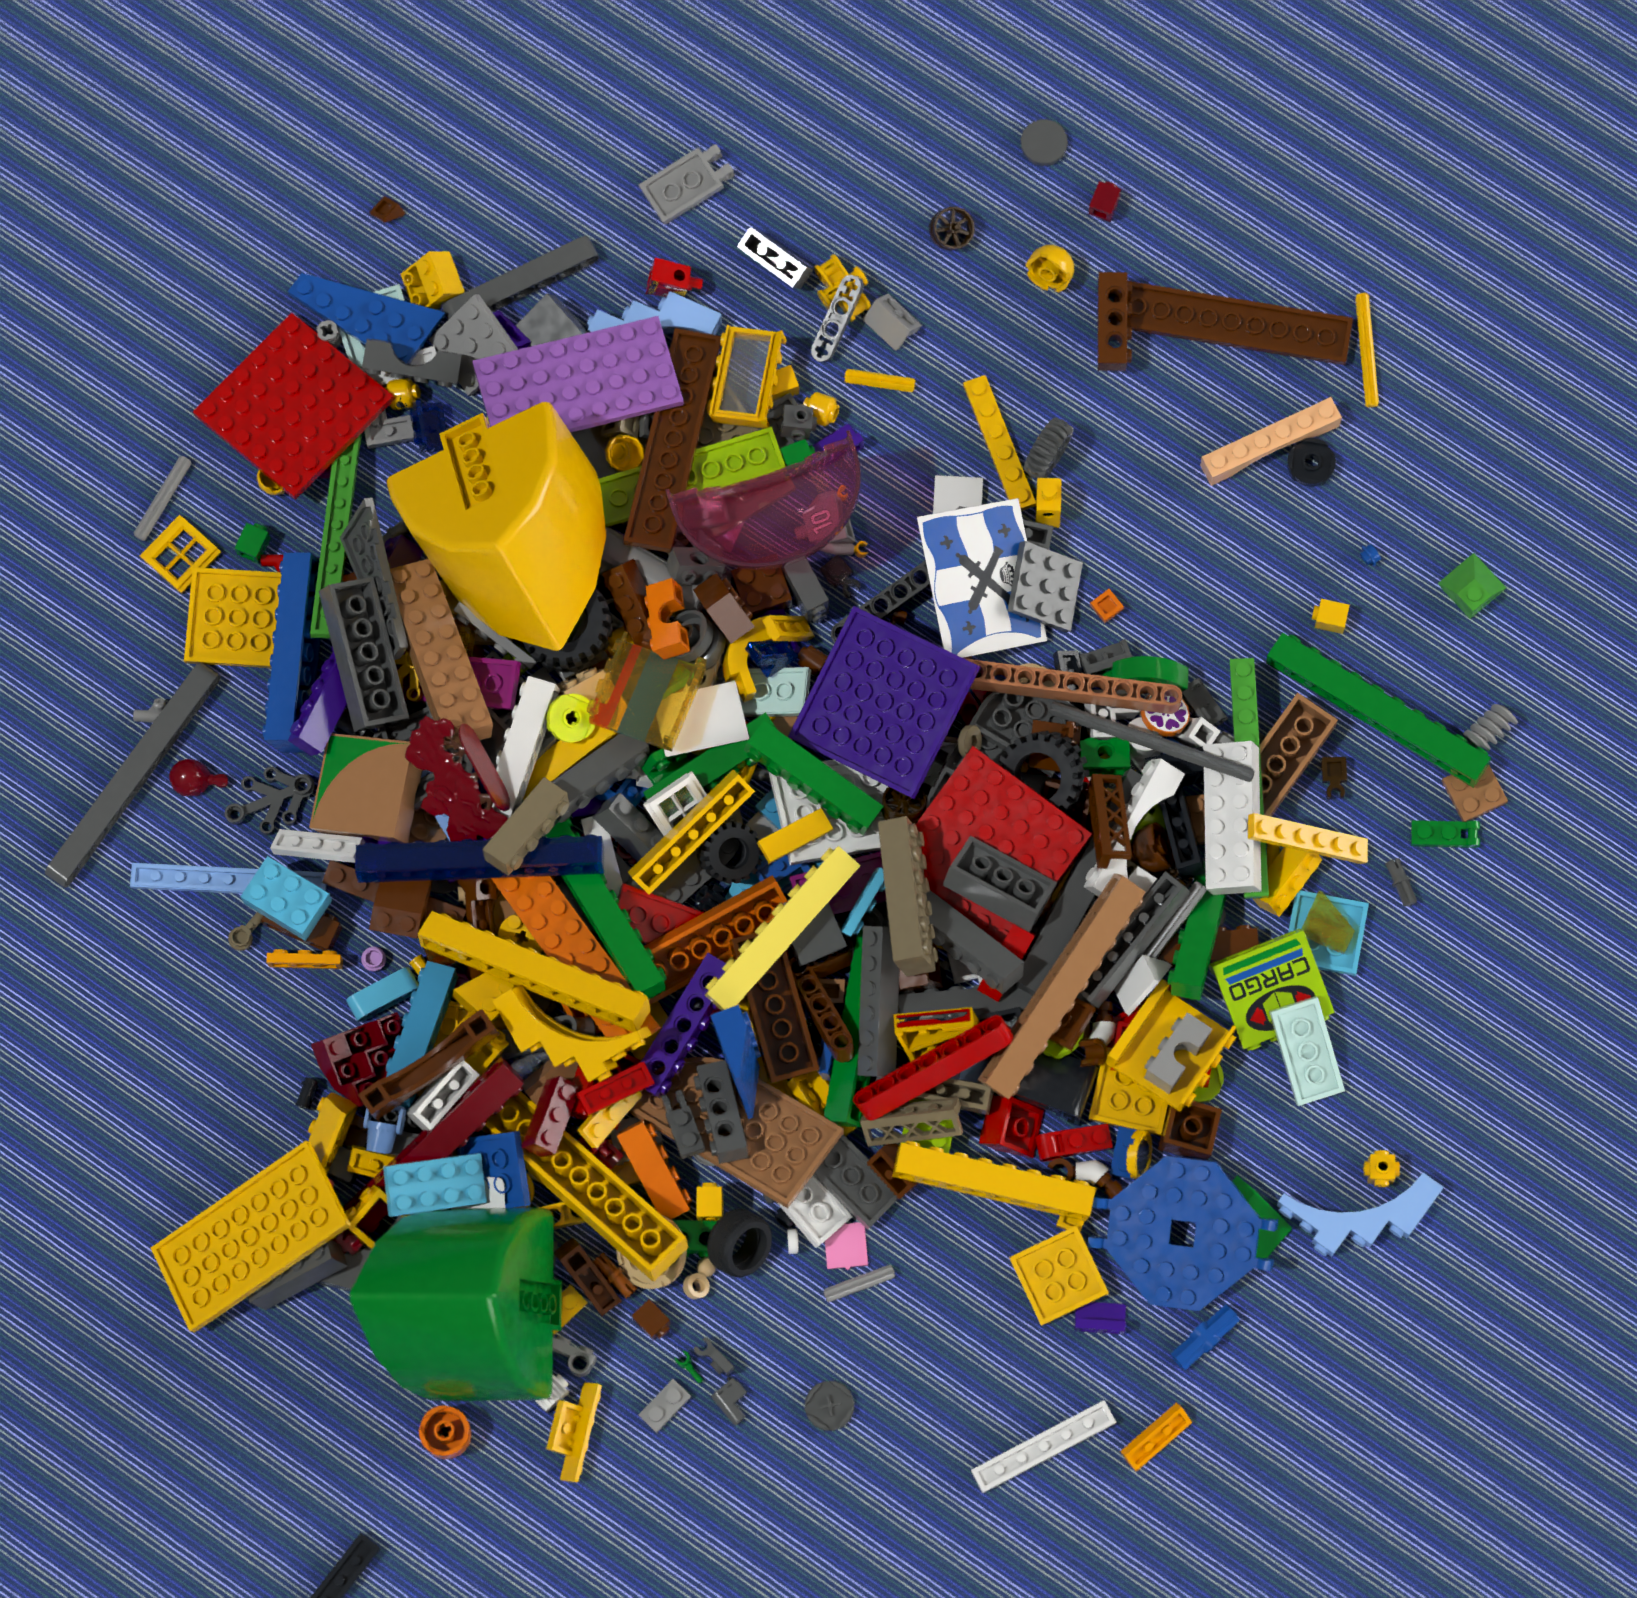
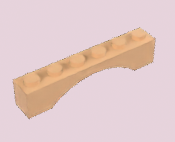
M1330 397L1202 456L1200 466L1212 486L1232 477L1248 465L1276 450L1306 438L1318 437L1339 427L1342 417Z

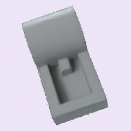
M557 1335V1338H553V1351L569 1358L568 1366L573 1375L577 1377L588 1375L597 1361L596 1356L593 1355L594 1351L582 1345L576 1348L570 1345L571 1341ZM583 1358L587 1361V1365L583 1370L573 1368V1363L576 1359Z

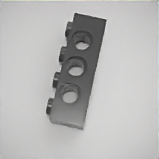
M726 1060L696 1066L697 1076H693L696 1091L701 1090L702 1097L699 1098L701 1112H706L708 1119L704 1120L706 1133L712 1134L713 1141L709 1142L712 1156L717 1155L719 1164L748 1158L747 1144ZM715 1088L720 1090L716 1093L709 1092L711 1089ZM718 1110L725 1111V1113L721 1115L715 1114V1112ZM723 1132L731 1133L729 1136L725 1137L720 1135Z

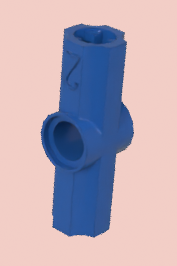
M1225 1304L1207 1322L1203 1321L1189 1334V1338L1181 1343L1170 1356L1185 1371L1204 1353L1207 1354L1222 1340L1221 1338L1238 1324L1240 1319Z

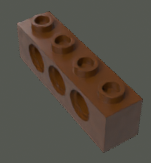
M1099 272L1097 371H1126L1127 363L1132 362V349H1127V340H1132V326H1127V317L1132 318V303H1127V295H1132V280H1127V272ZM1117 295L1121 300L1119 302H1112L1109 300V297ZM1111 318H1118L1121 323L1112 325L1109 320ZM1115 340L1118 341L1121 344V346L1118 348H1113L1108 343Z

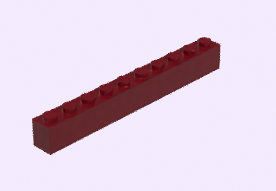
M500 1057L462 1094L431 1131L423 1130L388 1165L451 1157V1153L456 1148L460 1149L468 1142L469 1136L474 1131L478 1132L486 1125V1120L492 1114L496 1115L504 1108V1103L510 1097L514 1098L523 1089L522 1085H524L522 1076ZM383 1169L342 1207L345 1213L349 1208H355L360 1202L361 1194L368 1187L372 1188L374 1185L386 1194ZM379 1198L357 1224L369 1234L372 1233L379 1226V1221L385 1215L389 1216L387 1204ZM342 1247L343 1253L345 1254L347 1250Z

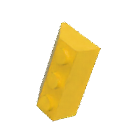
M333 1092L321 1098L317 1107V1111H320L317 1120L313 1119L308 1129V1133L311 1134L308 1141L311 1142L326 1175L339 1147L344 1143L358 1108L349 1099Z

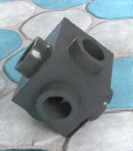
M785 404L782 413L780 437H789L797 441L809 440L811 431L816 430L817 417H813V407H807L803 404Z

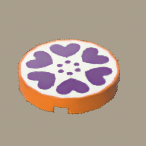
M1149 695L1145 700L1151 699L1152 696ZM1172 696L1165 697L1167 702H1176V699ZM1183 699L1181 700L1179 710L1173 714L1141 711L1142 721L1146 727L1163 737H1172L1180 734L1188 724L1190 716L1188 706Z

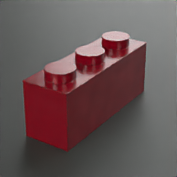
M561 1076L546 1080L523 1140L522 1148L540 1157L556 1154L580 1086Z

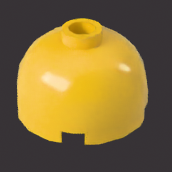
M1044 245L1037 248L1025 264V268L1027 267L1029 270L1027 275L1030 280L1044 290H1048V287L1056 289L1055 292L1065 290L1074 274V261L1066 250L1056 245Z

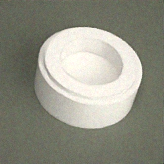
M787 1229L789 1254H798V1230Z

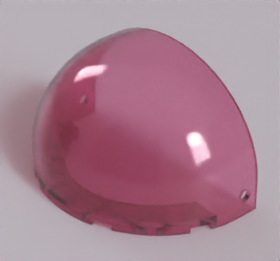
M850 430L846 431V439L825 445L823 447L824 451L813 453L804 458L805 461L753 479L737 482L722 488L720 486L704 488L699 492L697 488L677 494H671L669 489L665 490L677 525L687 540L698 551L730 567L767 570L792 565L814 555L827 546L842 531L854 512L859 498L861 468Z

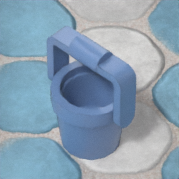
M397 1106L391 1110L392 1112L395 1110L399 1111L397 1125L371 1121L372 1115L366 1108L363 1127L368 1129L367 1151L391 1155L397 1134L401 1135L403 1132L406 1117L405 1107Z

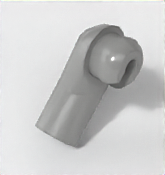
M157 698L149 710L135 709L133 721L153 723L166 706V701L162 698Z

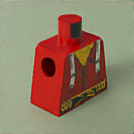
M654 258L649 271L646 294L667 297L669 291L685 297L687 290L700 293L703 279L691 277L690 266Z

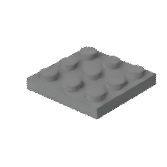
M479 294L473 295L429 339L437 352L441 350L462 354L458 382L468 396L474 395L479 390L473 368V360L518 350Z

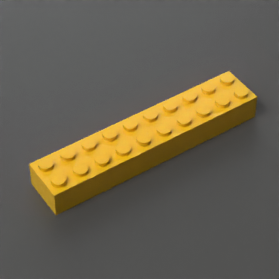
M520 1092L516 1097H510L498 1114H492L486 1120L487 1123L482 1130L487 1135L520 1131L521 1142L523 1143L537 1105ZM565 1130L554 1155L540 1157L522 1148L525 1168L651 1281L655 1282L688 1248L686 1237Z

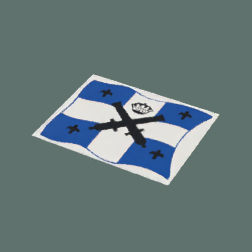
M1018 498L917 517L939 629L945 650L963 658L1047 641L1043 624L1007 611L1019 543L1027 541Z

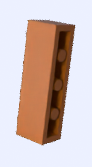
M643 1119L618 1132L617 1138L657 1212L669 1219H673L690 1210L692 1198L686 1188H681L678 1182L681 1178L674 1166L670 1168L666 1160L669 1158L665 1147L663 1144L659 1146L654 1138L657 1136L654 1126L651 1122L647 1124Z

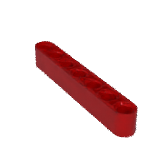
M994 1015L864 1087L855 1094L853 1102L866 1120L873 1121L1005 1048L1013 1041L1014 1034L1001 1016Z

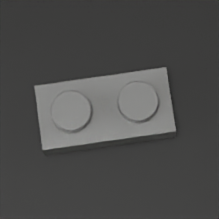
M672 1379L638 1416L658 1433L691 1398V1395Z

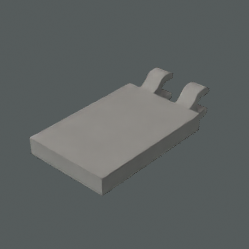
M716 144L703 153L699 147L639 184V188L664 225L724 188L722 181L729 180L735 176L734 170L729 163L723 165L715 172L710 166V162L717 161L722 157L721 151Z

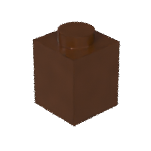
M650 1299L631 1315L632 1320L652 1340L656 1337L661 1339L670 1330L668 1327L671 1324L670 1320Z

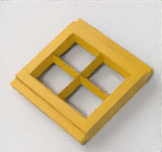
M179 515L140 557L182 594L191 585L192 568H208L222 552ZM184 530L193 539L180 551L171 542ZM197 541L206 550L193 563L184 554ZM168 546L177 555L164 567L156 558ZM182 558L190 567L177 579L168 570Z

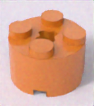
M445 1405L434 1407L424 1415L419 1427L420 1440L426 1450L439 1459H452L461 1455L471 1442L470 1424L464 1414L454 1407ZM443 1427L451 1430L447 1438L443 1435L439 1436L442 1433Z

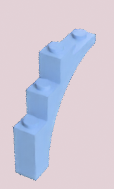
M669 291L667 297L661 299L658 306L659 311L633 300L631 306L625 308L622 315L623 320L597 309L595 315L589 317L586 328L588 332H593L659 316L664 334H674L675 328L716 335L722 323V315Z
M1423 1173L1409 1189L1395 1199L1378 1207L1359 1212L1338 1213L1319 1210L1302 1204L1286 1194L1282 1195L1277 1206L1280 1208L1279 1212L1288 1219L1293 1217L1299 1221V1226L1309 1234L1312 1232L1316 1233L1311 1242L1315 1245L1314 1249L1323 1256L1328 1254L1332 1257L1348 1234L1353 1236L1351 1239L1361 1247L1366 1245L1370 1248L1386 1224L1390 1226L1389 1231L1399 1238L1404 1236L1407 1239L1444 1187Z

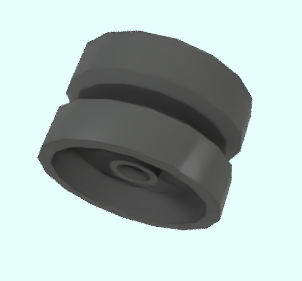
M686 610L678 614L670 623L678 621L688 630L690 652L672 658L691 672H703L711 668L724 652L726 644L725 635L715 623L711 622L708 617L697 610Z

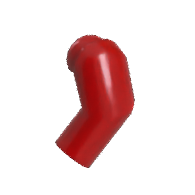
M261 555V566H274L280 572V563L283 561V555Z

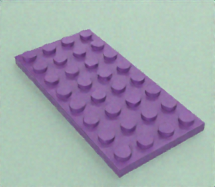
M659 316L472 361L490 427L541 402L552 404L570 433L684 404Z

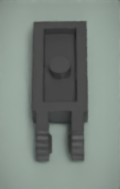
M679 1090L676 1091V1099L681 1107L680 1109L672 1111L667 1095L661 1096V1100L680 1157L685 1159L705 1152V1147L690 1107L687 1106L683 1093Z

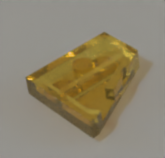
M1318 891L1302 926V930H1304L1306 938L1345 954L1355 930L1322 891Z

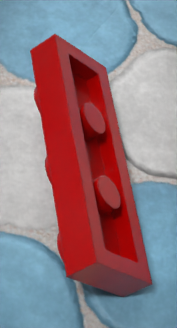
M643 1061L578 1092L576 1095L588 1117L653 1086L655 1082Z

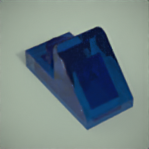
M787 641L748 642L745 648L752 661L759 666L767 678L795 661L798 657Z

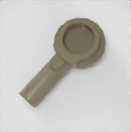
M257 912L245 926L240 925L230 932L228 941L233 949L243 951L251 946L253 942L252 932L262 922V914Z

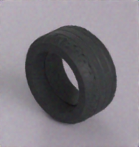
M746 1209L729 1211L715 1223L709 1234L707 1243L709 1260L716 1268L732 1277L741 1278L750 1275L764 1263L770 1252L772 1243L770 1226L763 1218ZM747 1231L743 1245L732 1256L736 1241Z

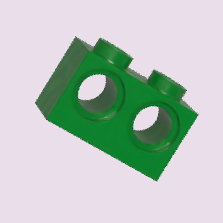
M672 1220L677 1224L682 1233L689 1237L686 1258L689 1257V1254H699V1258L708 1257L707 1246L702 1245L699 1240L701 1236L710 1234L717 1221Z

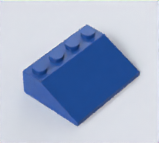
M736 1005L710 1016L748 1119H751L754 1114L760 1069L757 1058L761 1057L747 1012L742 1013L739 1005Z

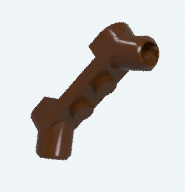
M477 869L463 870L457 882L465 892L467 923L481 931L487 930L494 934L491 900L497 899L496 886L490 876L482 875ZM467 966L465 975L470 981L485 973L470 966Z

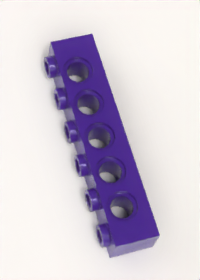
M709 953L706 954L641 1061L645 1062L655 1082L653 1086L644 1090L659 1099L662 1094L666 1095L670 1090L673 1076L682 1070L685 1064L684 1058L688 1052L691 1053L698 1043V1035L701 1030L705 1031L711 1021L710 1015L714 1009H718L705 996L708 991L705 986L714 976L719 979L725 971L722 970V967L726 963ZM703 1000L704 1007L700 1011H694L693 1006L695 1002ZM686 1021H690V1030L684 1033L681 1032V1025ZM674 1042L678 1043L677 1051L669 1054V1045ZM665 1064V1071L661 1075H655L656 1066Z

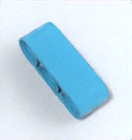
M405 967L351 995L346 1001L357 1022H362L411 997L414 990L417 991L419 984L410 967Z

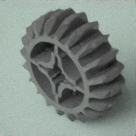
M1057 417L1050 420L1029 451L1024 463V471L1035 479L1047 478L1068 447L1073 435V427L1068 422Z

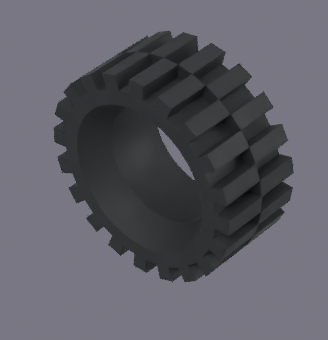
M1041 731L1018 738L1014 741V744L1009 745L1005 749L1007 754L1002 755L998 761L1003 764L1002 767L1021 780L1022 765L1028 756L1032 753H1043L1050 756L1060 769L1061 783L1056 794L1047 800L1064 813L1073 809L1076 806V802L1081 801L1084 796L1081 791L1088 787L1089 782H1084V777L1089 776V769L1083 770L1082 765L1087 763L1086 757L1080 758L1078 753L1082 751L1078 745L1071 746L1070 744L1073 740L1069 737L1061 738V733L1058 732L1049 733V731Z

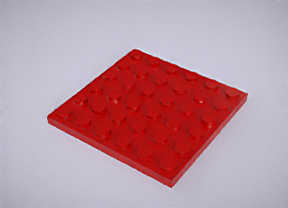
M291 313L193 411V414L296 500L394 401V396L329 342L321 340L318 337V333Z
M972 746L916 823L917 830L921 831L924 837V846H921L922 855H925L927 869H924V877L928 879L930 890L1001 945L1013 923L943 886L949 867L968 838L972 836L1058 882L1093 834L974 746Z

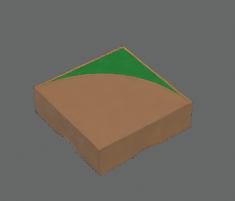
M332 733L325 747L309 828L323 834L370 837L377 841L408 844L414 815L415 795L422 775V770L416 768L405 758L406 749L410 742Z

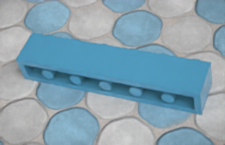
M427 961L425 968H421L418 976L419 986L417 991L414 990L410 998V1011L405 1013L402 1020L403 1031L395 1039L394 1056L389 1058L386 1065V1072H388L386 1077L412 1064L434 1048L459 977L455 968ZM417 1093L399 1106L405 1107L407 1111L414 1103Z

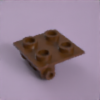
M1033 720L1032 733L1049 731V733L1058 732L1061 733V738L1069 737L1073 740L1070 744L1071 746H1079L1081 726H1076V722L1067 721L1066 724ZM1032 753L1029 756V768L1060 772L1057 763L1050 756L1043 753Z

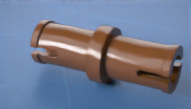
M604 1252L593 1261L595 1266L608 1278L606 1281L609 1284L612 1283L626 1299L638 1289L623 1274L624 1270L621 1267L618 1268Z

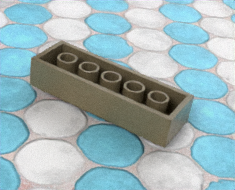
M907 816L879 821L878 829L893 962L906 976L935 971V962L938 961L935 947L932 946V939H935V931L929 920V916L932 915V906L930 901H927L926 894L930 891L928 879L924 877V869H927L925 855H922L921 846H924L923 834L917 830L915 823L912 824Z

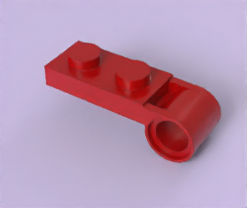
M1108 1124L1049 1132L1035 1137L1040 1162L1052 1161L1065 1156L1111 1150L1113 1148Z

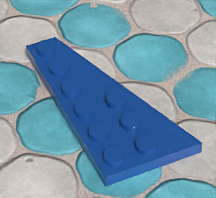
M304 273L300 274L288 290L290 296L326 320L333 321L338 328L362 344L366 345L367 338L391 342L397 357L407 364L411 363L446 316L445 312Z

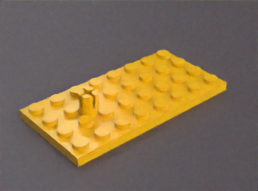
M304 1141L151 1247V1250L189 1332L195 1333L349 1228L351 1224L311 1142Z

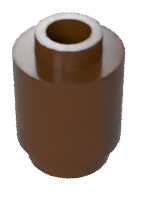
M810 645L808 648L804 646L797 655V659H799L798 665L800 667H809L811 674L815 677L819 676L828 658L825 653L813 645Z

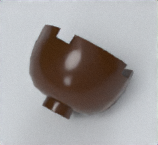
M1154 822L1139 829L1132 840L1131 858L1136 865L1139 864L1148 872L1159 873L1176 865L1172 848L1168 846L1165 840L1169 838L1168 834L1159 823Z

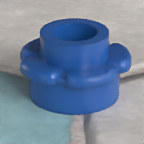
M1371 543L1366 547L1362 546L1363 551L1360 553L1363 561L1367 565L1372 564L1376 566V562L1381 560V557Z

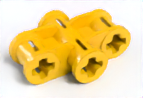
M832 254L830 259L820 266L815 265L813 267L818 278L826 286L825 290H819L817 294L828 310L845 276H859L864 286L868 284L866 276L858 266L854 267V271L848 274L835 254ZM853 280V282L848 281L849 292L848 294L842 293L841 297L853 300V297L849 296L851 290L857 289L858 286L855 285L856 280ZM863 292L850 318L851 322L855 320L857 315L871 308V304ZM838 302L843 312L846 313L848 311L847 302Z

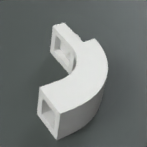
M1189 717L1188 724L1184 730L1171 738L1191 748L1203 746L1204 750L1205 744H1213L1220 730L1202 717Z

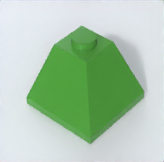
M1475 553L1470 555L1438 583L1440 588L1469 619L1474 617L1506 589L1502 582Z

